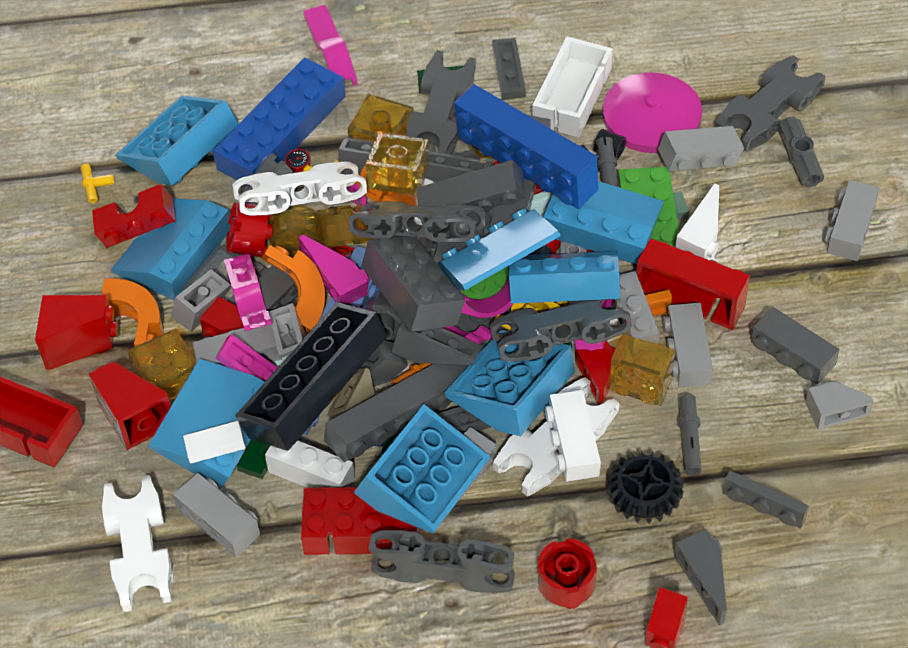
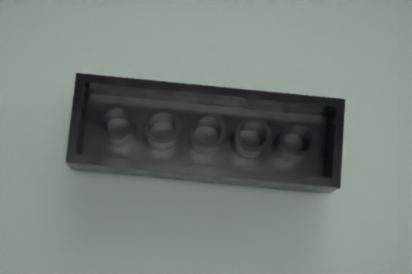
M336 302L235 415L247 437L289 451L386 339V331L377 313Z

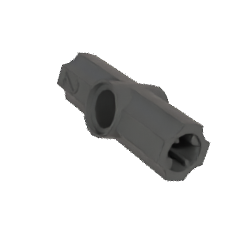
M795 116L787 117L783 122L779 123V131L789 152V163L795 167L802 185H806L808 188L817 186L818 183L824 180V174L813 151L814 141L807 136L800 119L795 118Z

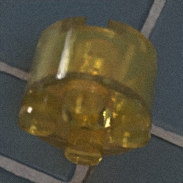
M298 205L293 206L292 210L275 213L270 217L272 235L269 245L273 247L276 245L280 246L294 256L299 250V236L305 235L322 244L321 221L319 220V215L313 209Z
M351 205L335 207L336 212H334L333 208L318 209L322 245L326 247L344 246V244L355 245L368 243V240H373L371 238L358 237L349 232L348 218L356 212H360V208L364 205L354 206L355 210H353ZM356 218V227L362 231L367 230L369 226L363 223L361 218Z

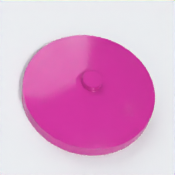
M648 72L626 77L609 90L603 104V121L606 129L626 137L625 147L639 152L660 153L658 148L665 131L699 129L701 125L702 104L697 93L686 82L668 74Z

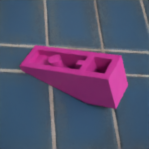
M305 235L299 236V250L315 264L321 274L324 287L335 302L349 305L368 295L369 278L363 269L359 270L352 260Z

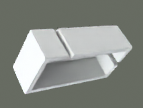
M566 36L532 105V116L551 119L552 130L556 127L560 133L579 138L601 93L603 84H605L612 69L613 48Z

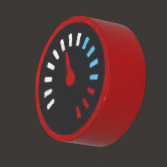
M302 149L292 150L285 157V163L294 173L303 172L305 166L311 165L308 152Z

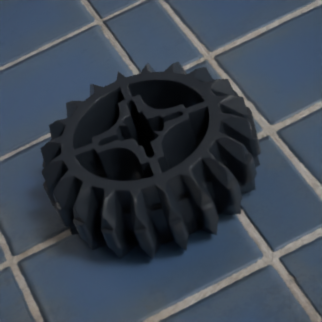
M641 449L639 456H635L630 452L628 460L621 457L618 465L613 464L607 479V493L610 495L611 505H616L617 513L625 511L624 516L626 520L631 516H635L637 524L641 518H646V521L650 524L653 517L660 522L663 519V514L670 517L673 509L679 507L680 500L683 498L682 488L684 485L683 478H680V469H674L675 464L673 460L665 462L664 454L657 458L654 451L649 455H644Z

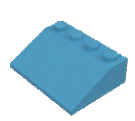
M181 95L115 156L118 160L157 183L175 185L182 180V176L199 164V160L206 154L211 153L216 145L239 123L225 100Z
M598 181L599 190L579 210L572 205L563 203L554 194L552 195L544 218L559 231L561 236L556 238L557 240L595 252L617 251L618 259L637 264L638 259L652 237L664 205V201Z
M173 198L176 221L137 236L111 268V272L175 301V297L183 292L182 287L214 249L224 241L227 232L230 230V224H228L229 210L208 200Z
M523 208L512 214L513 220L505 225L500 221L488 228L489 234L482 238L477 234L471 240L465 241L467 246L457 251L456 247L442 254L443 260L437 263L457 290H466L560 237L559 231L535 209L527 212Z
M618 252L526 255L509 265L511 304L620 299Z
M500 330L497 334H505L509 331ZM492 339L479 353L474 363L469 365L445 391V397L495 430L521 437L544 410L545 406L549 404L550 395L557 394L574 374L575 368L571 345L560 344L552 346L551 351L540 358L507 362L501 360L497 345L499 342ZM519 344L507 346L505 353H515L519 348Z
M199 358L149 443L148 448L193 474L199 473L205 479H212L221 489L229 479L245 449L190 464L183 436L238 421L235 415L264 384V381L253 375ZM239 423L246 448L250 439Z
M423 404L366 475L354 493L376 511L434 533L489 460L490 456Z

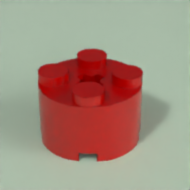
M234 202L228 220L230 230L226 234V251L239 255L250 254V256L262 258L266 252L265 239L270 240L272 235V224H268L271 214L246 215L240 211L239 202ZM249 203L244 204V206L248 209H252L257 206L255 204Z
M566 539V541L551 542L542 550L538 559V589L549 602L557 606L566 607L567 609H575L591 597L595 590L597 564L591 548L579 540Z

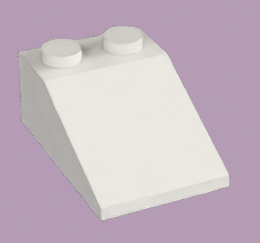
M714 184L677 235L676 248L690 251L697 256L716 262L717 260L714 258L719 247V243H716L718 234L719 185Z

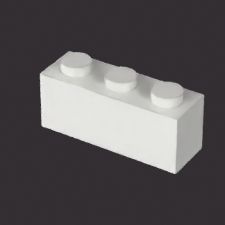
M583 390L550 395L549 406H545L547 423H552L553 430L550 432L553 447H558L559 455H556L558 471L564 472L566 482L599 477L601 461Z
M297 441L289 451L270 446L265 454L269 473L307 488L352 487L355 481L353 462H343L338 456Z

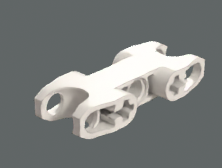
M351 162L318 164L312 167L310 171L279 176L273 172L259 173L240 178L232 184L233 196L236 200H239V209L246 215L281 213L288 209L289 206L322 201L327 205L339 204L358 199L367 193L365 178L358 175L357 165ZM346 168L353 170V174L349 175L340 173ZM357 181L360 182L361 186L357 192L351 193L347 191L346 187L355 184ZM243 184H249L253 187L252 190L246 191L242 195L238 193V189ZM305 185L301 191H294L297 186ZM245 202L258 203V205L252 209H248L244 206Z
M586 377L579 379L563 388L559 393L583 390L586 398L591 390V381ZM615 399L608 400L599 406L587 404L596 441L605 433L607 427L619 411L620 403ZM547 421L534 433L527 429L521 437L512 435L493 461V469L499 474L506 472L514 466H523L529 469V474L521 484V492L526 496H530L550 485L563 472L558 471L556 455H559L558 447H553L550 432L553 430L552 423H547Z
M142 476L141 491L136 497L131 499H121L116 496L112 483L104 484L102 513L107 536L120 534L124 556L110 560L112 580L120 597L123 611L132 610L133 595L143 586L156 587L161 593L163 603L172 602L173 573L168 549L154 551L151 527L163 525L164 518L159 496L153 486L151 476Z

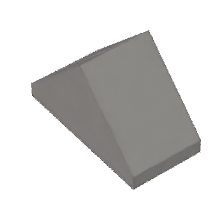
M293 303L268 312L280 358L288 356L306 337L305 330Z

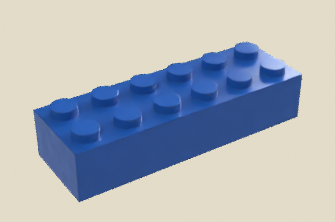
M304 57L213 149L216 169L237 181L240 178L254 175L260 161L267 154L273 153L277 157L274 161L277 164L281 160L284 162L287 153L295 150L346 97L344 77Z
M475 84L454 102L458 137L464 143H470L478 148L484 155H489L498 160L499 163L513 160L522 168L524 179L531 180L539 185L543 191L554 194L563 203L572 205L579 210L599 190L597 156Z

